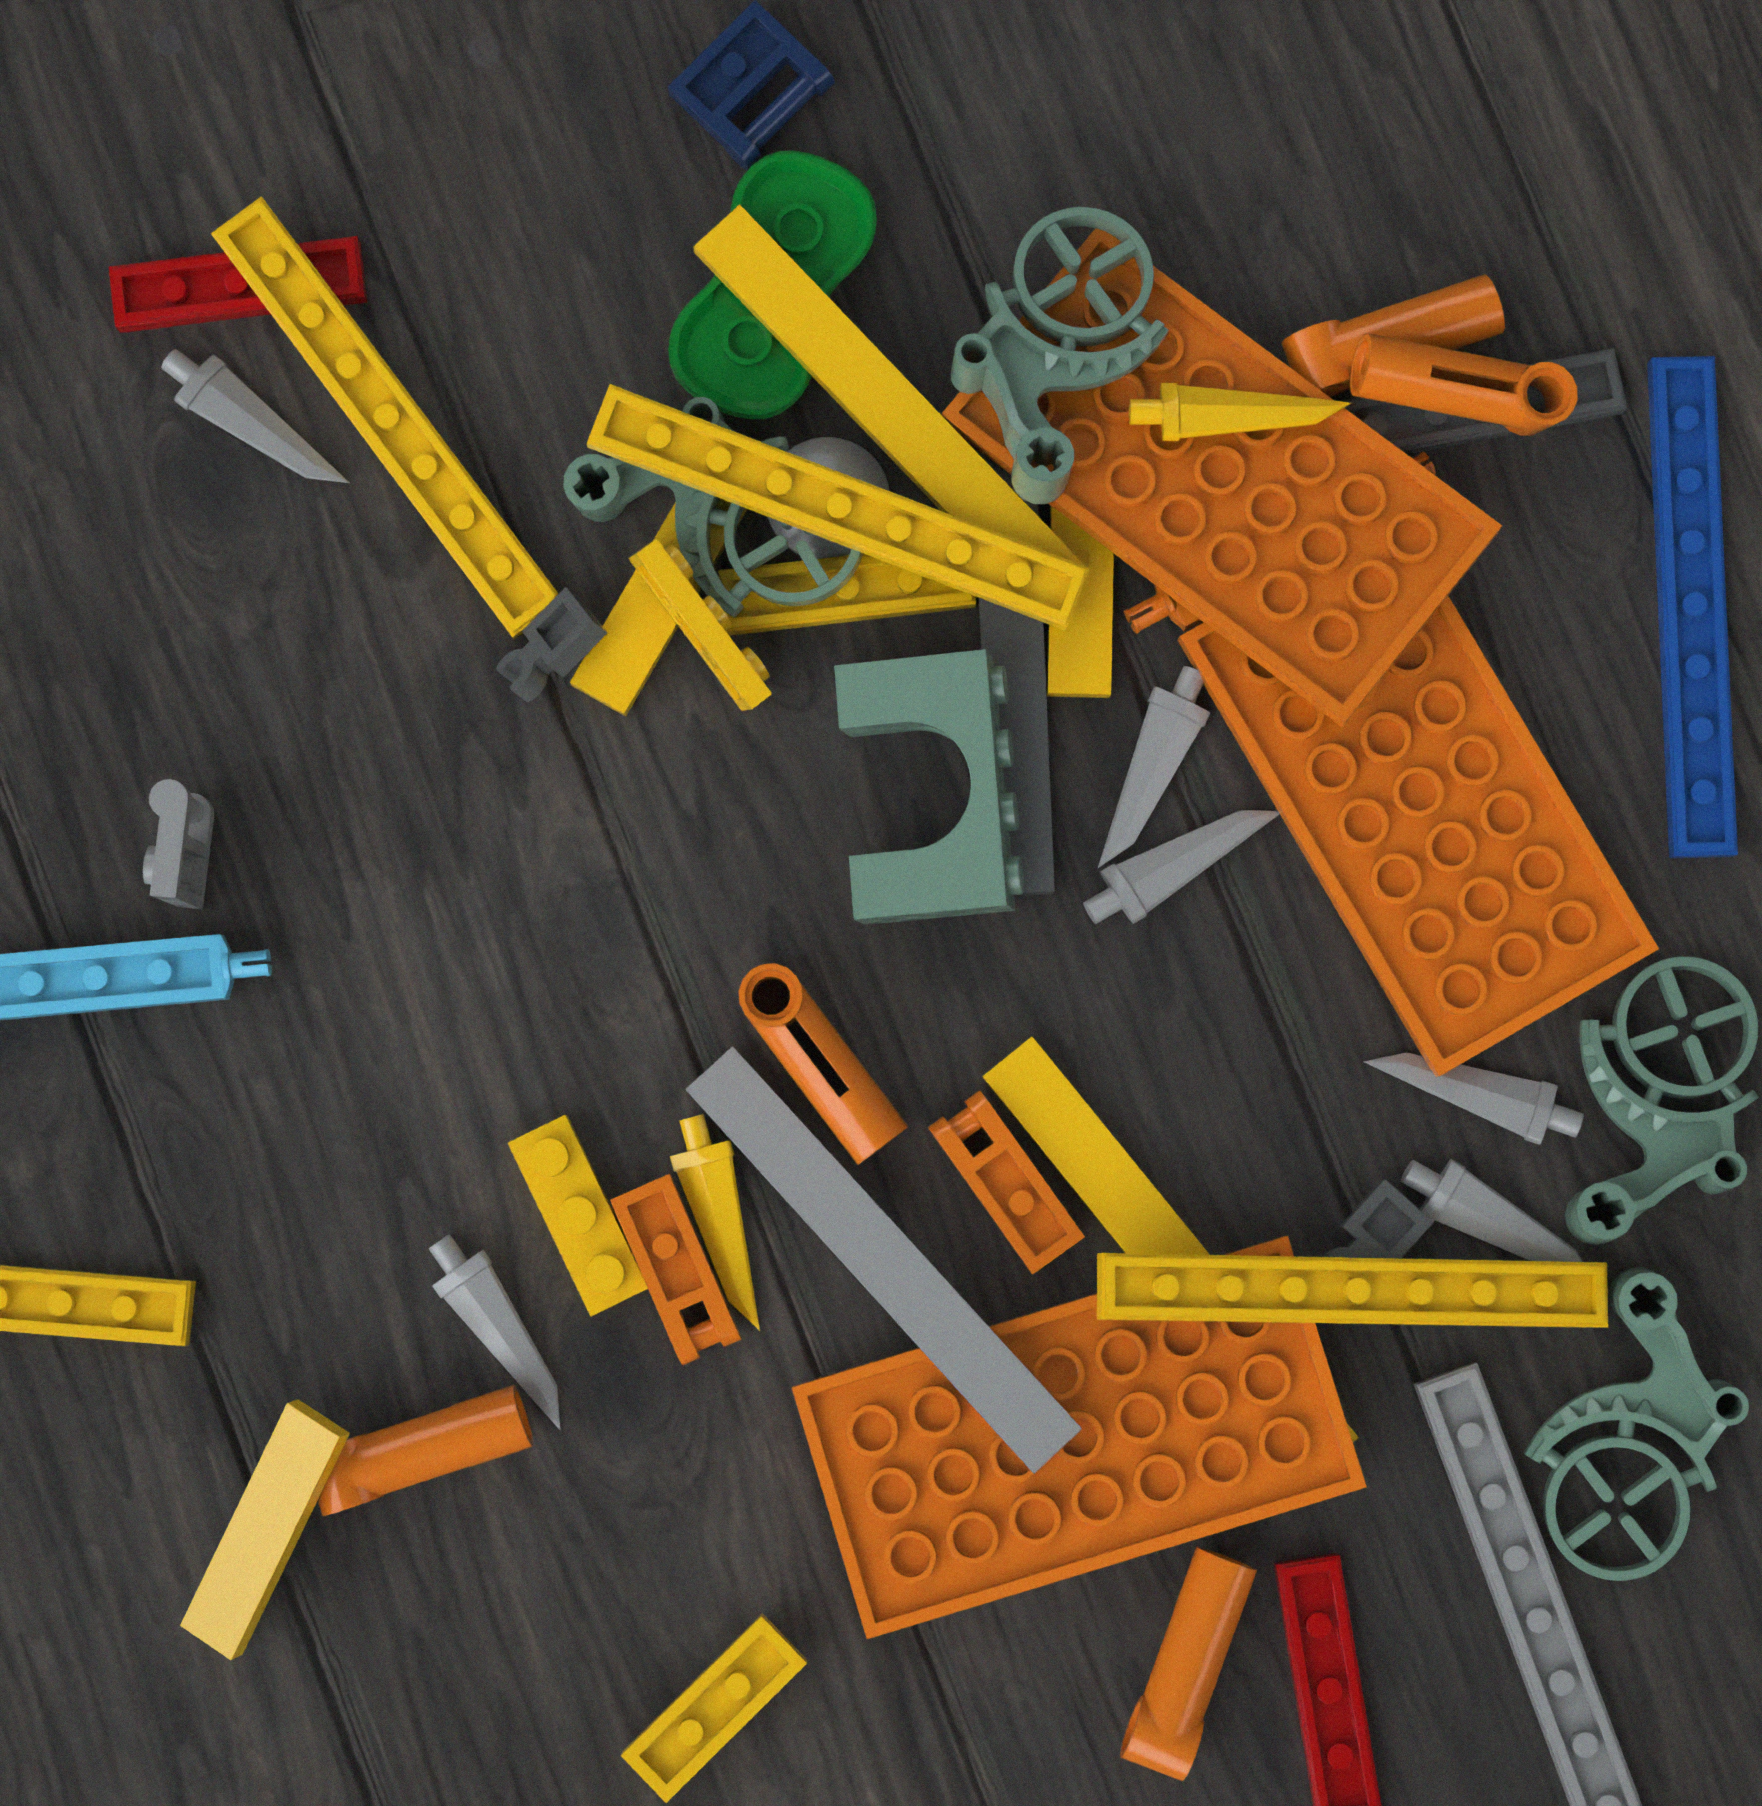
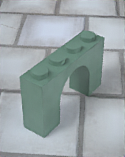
M986 649L834 665L838 722L841 731L850 737L907 731L938 733L954 741L960 748L968 764L971 778V790L967 808L956 827L941 840L919 849L849 856L854 920L869 925L1016 911L1014 895L1024 894V873L1021 857L1011 856L1009 831L1019 830V812L1015 792L1006 793L1004 768L1013 767L1014 751L1010 729H1001L999 705L1008 704L1009 701L1005 666H995V659Z

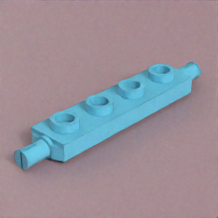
M221 934L0 954V1020L229 1000L234 978L271 976L272 965L246 966L248 963L271 962V954L269 949L232 953L226 936Z

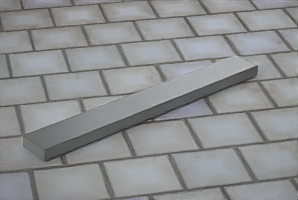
M733 1046L685 1089L1033 1474L1082 1430L1076 1421Z
M1471 1362L1414 1383L1416 1393L1569 1805L1642 1806L1478 1364Z

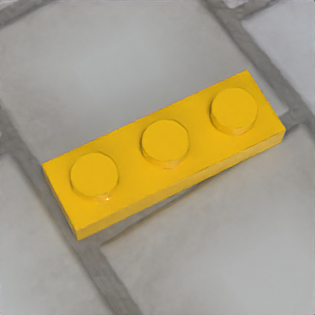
M655 539L628 558L741 711L755 708L772 695L764 683L770 677L766 667L749 647H745L741 651L726 632L732 626L730 619L710 595L702 600L687 580L694 574L692 568L674 545L669 544L664 548L658 539Z
M563 1115L508 1142L509 1148L590 1317L647 1290L648 1287L622 1227L568 1115Z
M762 1613L623 1750L621 1757L667 1803L807 1664L808 1660Z

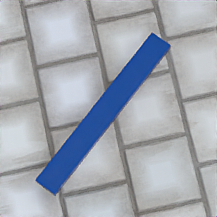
M1715 356L1652 357L1647 363L1669 858L1733 857L1738 855Z

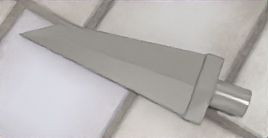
M174 349L163 361L161 369L183 385L176 394L174 401L187 411L190 409L306 479L350 483L227 368L225 362L214 354L199 366L179 350Z
M1183 666L1172 693L1159 687H1154L1148 699V702H1150L1098 868L1135 843L1200 729L1206 725L1210 712L1195 704L1203 686V680L1199 671L1194 668Z
M1239 810L1117 865L1113 863L1100 871L1108 888L1083 902L1087 914L1094 924H1097L1122 909L1132 924L1140 921L1147 916L1149 911L1277 817L1279 812Z
M1407 1052L1364 1061V1063L1524 1137V1140L1538 1145L1543 1140L1546 1128L1576 1138L1582 1125L1584 1114L1554 1104L1558 1085L1543 1080L1537 1082L1461 1064L1440 1077H1435L1423 1056Z
M1450 1159L1440 1174L1415 1160H1412L1405 1169L1401 1182L1427 1196L1420 1211L1432 1222H1440L1529 1261L1582 1262L1576 1249L1468 1172L1466 1167Z
M448 1234L429 1248L446 1273V1276L432 1285V1287L441 1299H445L560 1430L558 1386L492 1268V1261L484 1250H481L468 1260L452 1236Z

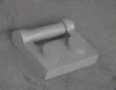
M172 779L162 780L154 785L149 794V804L152 810L159 816L156 846L149 845L145 853L143 880L145 884L151 885L150 896L176 907L203 910L214 823V808L209 800L202 795L190 793L188 788L182 783Z

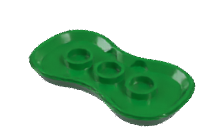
M778 151L766 155L753 164L743 175L733 195L731 212L740 204L828 297L838 284L860 264L873 243L877 217L875 203L870 191L850 171L823 157L800 151ZM716 275L683 308L673 324L668 352L670 367L676 380L693 397H705L712 400L719 411L747 419H767L781 414L792 406L803 394L810 382V373Z

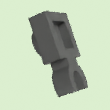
M565 587L522 631L529 642L522 649H516L506 654L497 665L496 670L512 682L510 686L512 692L526 702H530L542 692L547 683L548 675L553 670L564 678L607 634V631L583 600L569 588Z
M1381 1179L1339 1226L1352 1238L1351 1242L1346 1247H1336L1329 1250L1323 1257L1401 1259L1434 1222L1386 1179Z

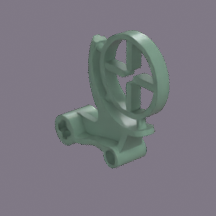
M1090 207L1062 209L1045 216L1032 226L1022 239L1016 253L1012 274L1013 288L1001 291L997 282L985 285L986 299L992 318L977 334H967L961 337L956 343L950 374L951 382L960 392L973 394L982 390L998 416L1005 445L1014 459L1011 471L1012 485L1015 492L1023 500L1033 504L1053 502L1064 493L1074 462V448L1070 439L1061 431L1051 427L1038 408L1037 400L1039 397L1051 391L1088 390L1122 378L1144 363L1156 351L1169 329L1164 327L1165 324L1158 319L1151 324L1142 317L1150 297L1154 278L1152 258L1147 245L1129 223L1101 209ZM1073 226L1092 227L1105 231L1122 242L1092 260L1089 268V276L1093 279L1087 281L1084 295L1105 325L1092 328L1073 327L1060 323L1043 312L1045 309L1071 295L1077 283V278L1072 274H1076L1079 271L1081 257L1062 232V228ZM1044 238L1070 274L1030 296L1024 278V263L1032 248ZM1134 257L1140 271L1141 292L1132 308L1122 316L1095 279ZM1018 304L1020 311L1027 321L1043 335L1060 342V347L1045 342L1027 330L1014 316L1008 306ZM1131 328L1140 335L1133 341L1114 349L1097 352L1075 351L1076 346H1096L1113 341ZM1034 460L1039 465L1036 468H1033L1031 466V463ZM1052 464L1054 469L1050 472L1045 466Z
M695 397L689 400L683 408L682 412L700 419L711 417V423L732 430L724 421L716 404L709 398ZM775 437L761 441L784 451L789 449L786 437ZM586 454L576 458L568 466L564 474L563 487L566 496L584 517L594 522H606L615 519L624 511L628 503L654 487L666 486L674 492L676 499L675 526L677 539L682 555L693 570L694 574L692 576L705 594L714 598L721 608L733 618L742 611L744 606L741 602L751 591L763 599L786 606H804L825 600L847 584L856 572L863 553L851 549L850 555L842 569L829 580L808 543L800 540L796 544V550L817 583L818 588L797 593L777 591L759 583L749 572L784 552L788 548V542L784 536L778 535L740 558L737 550L736 533L744 507L731 503L728 511L717 509L716 507L720 501L718 497L613 457L608 459L599 454ZM595 477H599L602 480L603 490L606 493L597 500H594L589 494L591 491L588 482ZM780 522L781 526L786 530H789L793 527L786 523ZM711 524L724 526L726 553L733 569L741 579L730 591L722 584L713 564L710 549ZM804 531V533L807 534V535H811V534H812V533H809V532Z
M1673 957L1661 960L1645 968L1626 985L1615 1005L1611 1025H1599V1020L1580 1021L1579 1041L1581 1059L1591 1090L1608 1117L1623 1132L1638 1142L1645 1156L1644 1163L1639 1169L1603 1182L1594 1183L1573 1195L1567 1203L1565 1220L1572 1236L1580 1242L1589 1245H1599L1620 1237L1629 1230L1634 1219L1645 1210L1655 1206L1672 1191L1692 1180H1695L1697 1186L1703 1192L1710 1195L1723 1193L1739 1186L1745 1180L1747 1164L1744 1158L1736 1152L1734 1113L1748 1106L1759 1097L1754 1090L1743 1095L1734 1083V1080L1745 1070L1753 1057L1758 1040V1019L1754 1003L1745 987L1732 973L1720 965L1696 957ZM1672 970H1687L1708 976L1719 983L1731 995L1735 1002L1734 1004L1701 1014L1691 1022L1693 1029L1701 1030L1741 1016L1743 1039L1740 1052L1731 1068L1718 1080L1715 1081L1699 1038L1696 1035H1690L1682 1041V1046L1698 1086H1681L1666 1082L1649 1072L1637 1059L1634 1052L1669 1041L1678 1035V1028L1674 1025H1669L1628 1039L1626 1026L1628 1008L1635 992L1647 979L1655 975L1672 1019L1676 1021L1685 1017L1688 1011ZM1601 1041H1614L1616 1052L1624 1067L1640 1084L1648 1088L1644 1098L1634 1093L1617 1076L1605 1055ZM1718 1090L1722 1092L1730 1103L1719 1109L1699 1113L1672 1111L1658 1106L1662 1096L1692 1099L1707 1096ZM1716 1164L1724 1169L1726 1173L1725 1181L1717 1176L1715 1172ZM1594 1202L1598 1207L1608 1205L1612 1211L1613 1218L1604 1221L1605 1225L1602 1221L1591 1223L1587 1217L1586 1210L1595 1206Z
M1630 1267L1620 1272L1612 1281L1609 1290V1300L1614 1312L1623 1320L1650 1355L1653 1361L1651 1373L1645 1379L1637 1382H1622L1597 1387L1571 1399L1557 1409L1543 1423L1524 1451V1454L1538 1463L1543 1461L1552 1468L1543 1493V1515L1547 1530L1557 1548L1567 1560L1583 1572L1597 1578L1613 1581H1627L1647 1576L1663 1567L1676 1554L1685 1539L1690 1521V1499L1687 1488L1700 1482L1706 1492L1717 1488L1714 1477L1704 1458L1725 1428L1742 1422L1749 1411L1748 1398L1741 1390L1725 1380H1706L1696 1363L1687 1334L1677 1320L1675 1313L1678 1306L1677 1293L1673 1285L1662 1275L1644 1267ZM1639 1284L1649 1290L1654 1288L1657 1290V1293L1650 1296L1655 1305L1648 1312H1644L1638 1307L1631 1309L1629 1307V1304L1636 1301L1630 1293ZM1730 1393L1729 1405L1725 1409L1717 1411V1400L1720 1396ZM1619 1420L1617 1434L1600 1435L1586 1439L1570 1448L1563 1455L1552 1448L1563 1437L1583 1426L1596 1422ZM1635 1422L1653 1427L1671 1437L1684 1450L1694 1468L1679 1473L1675 1465L1658 1449L1643 1440L1633 1437ZM1614 1447L1629 1448L1642 1452L1659 1463L1621 1493V1498L1627 1505L1636 1504L1668 1479H1670L1676 1497V1516L1672 1530L1658 1550L1628 1513H1620L1618 1516L1619 1523L1643 1552L1646 1559L1632 1565L1619 1567L1603 1566L1590 1562L1573 1551L1611 1522V1516L1606 1510H1597L1564 1536H1562L1556 1518L1557 1493L1563 1478L1574 1464L1604 1502H1611L1614 1499L1612 1490L1585 1457L1592 1452Z

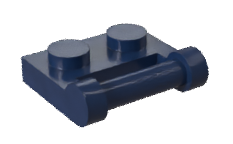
M754 0L668 86L669 96L724 147L738 165L745 170H749L761 158L759 150L815 94L822 97L835 84V79L829 70ZM788 64L798 74V77L741 132L730 120Z

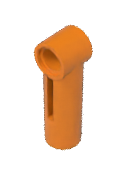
M1486 274L1344 322L1330 320L1314 324L1288 336L1281 344L1290 368L1331 398L1350 390L1353 358L1357 346L1365 333L1455 350L1504 333L1505 320L1496 288L1491 279Z
M1365 333L1357 346L1350 375V391L1352 396L1499 424L1520 436L1535 435L1566 420L1574 411L1578 400L1577 385L1573 376L1563 366L1553 362H1539L1531 366ZM1529 385L1537 388L1542 393L1545 400L1543 413L1536 411L1530 405L1527 399Z
M772 963L762 964L749 971L743 978L739 988V1004L745 1016L857 1165L909 1127L791 970ZM768 980L782 982L790 991V1000L787 1007L782 1012L773 1015L760 1012L754 1005L756 989L761 983ZM797 1020L848 1088V1091L842 1096L838 1097L787 1029L794 1021Z
M511 1385L384 1429L348 1438L319 1496L318 1503L322 1516L334 1514L378 1499L385 1494L533 1447L530 1423L516 1386Z
M1196 1547L1145 1692L1138 1699L1128 1722L1121 1745L1120 1758L1180 1781H1184L1187 1777L1201 1741L1206 1710L1257 1569L1212 1550Z

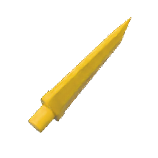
M1161 383L1160 399H1130L1129 424L1161 425L1163 441H1179L1180 438L1316 425L1352 403L1310 397L1177 385V383Z
M704 1114L679 1120L687 1151L670 1156L673 1171L677 1172L727 1300L760 1331L732 1158L734 1151L731 1141L727 1140L712 1144Z

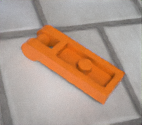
M979 1090L964 1101L967 1106L965 1109L948 1121L941 1117L928 1126V1129L1033 1275L1085 1238V1236L992 1105ZM983 1128L993 1144L973 1157L963 1144V1141Z
M671 1174L611 1199V1204L681 1364L686 1365L701 1358L699 1351L719 1342L722 1343L723 1347L742 1340L739 1329L721 1292ZM703 1301L710 1319L688 1327L681 1310Z

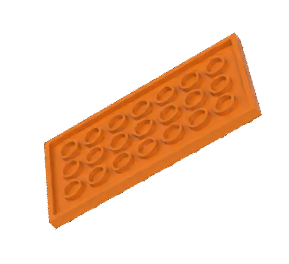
M1095 228L1077 250L1081 257L1079 271L1076 274H1072L1077 278L1074 292L1043 312L1052 319L1073 327L1092 328L1105 325L1085 297L1084 291L1087 281L1093 279L1089 276L1091 261L1122 242L1113 235ZM1134 257L1095 279L1122 316L1132 308L1141 292V276ZM1064 266L1048 286L1070 274ZM1153 266V286L1142 317L1151 324L1158 319L1165 324V328L1169 329L1167 336L1156 351L1144 363L1116 381L1088 390L1051 391L1044 393L1037 400L1039 410L1051 427L1061 431L1070 439L1074 448V462L1064 493L1048 504L1343 728L1497 536L1502 525L1345 408L1316 425L1180 438L1179 441H1163L1161 425H1130V399H1160L1161 383H1177V385L1333 400ZM1024 316L1019 319V322L1035 336L1047 343L1060 347V342L1040 333ZM1131 328L1113 341L1096 346H1076L1075 351L1097 352L1114 349L1133 341L1140 335ZM982 390L973 394L959 392L941 415L970 445L1011 475L1014 459L1005 445L1000 422L992 404ZM1035 460L1031 463L1033 468L1039 466ZM1052 464L1045 466L1050 472L1054 469Z
M1449 596L1343 728L1203 622L1179 636L1178 642L1193 668L1199 671L1203 685L1435 1077H1440L1659 950V947Z
M1286 1235L1223 1254L1294 1257L1289 1238ZM1097 1293L990 1325L991 1330L1082 1428L1072 1440L1035 1474L919 1347L791 1387L867 1639L1367 1488L1315 1323L1097 1320Z

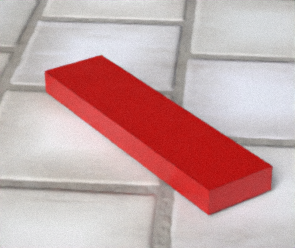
M358 236L297 243L343 306L368 303L361 242ZM225 252L109 266L115 328L120 333L271 315Z
M1332 1553L1275 1562L1273 1564L1313 1806H1381L1340 1555Z

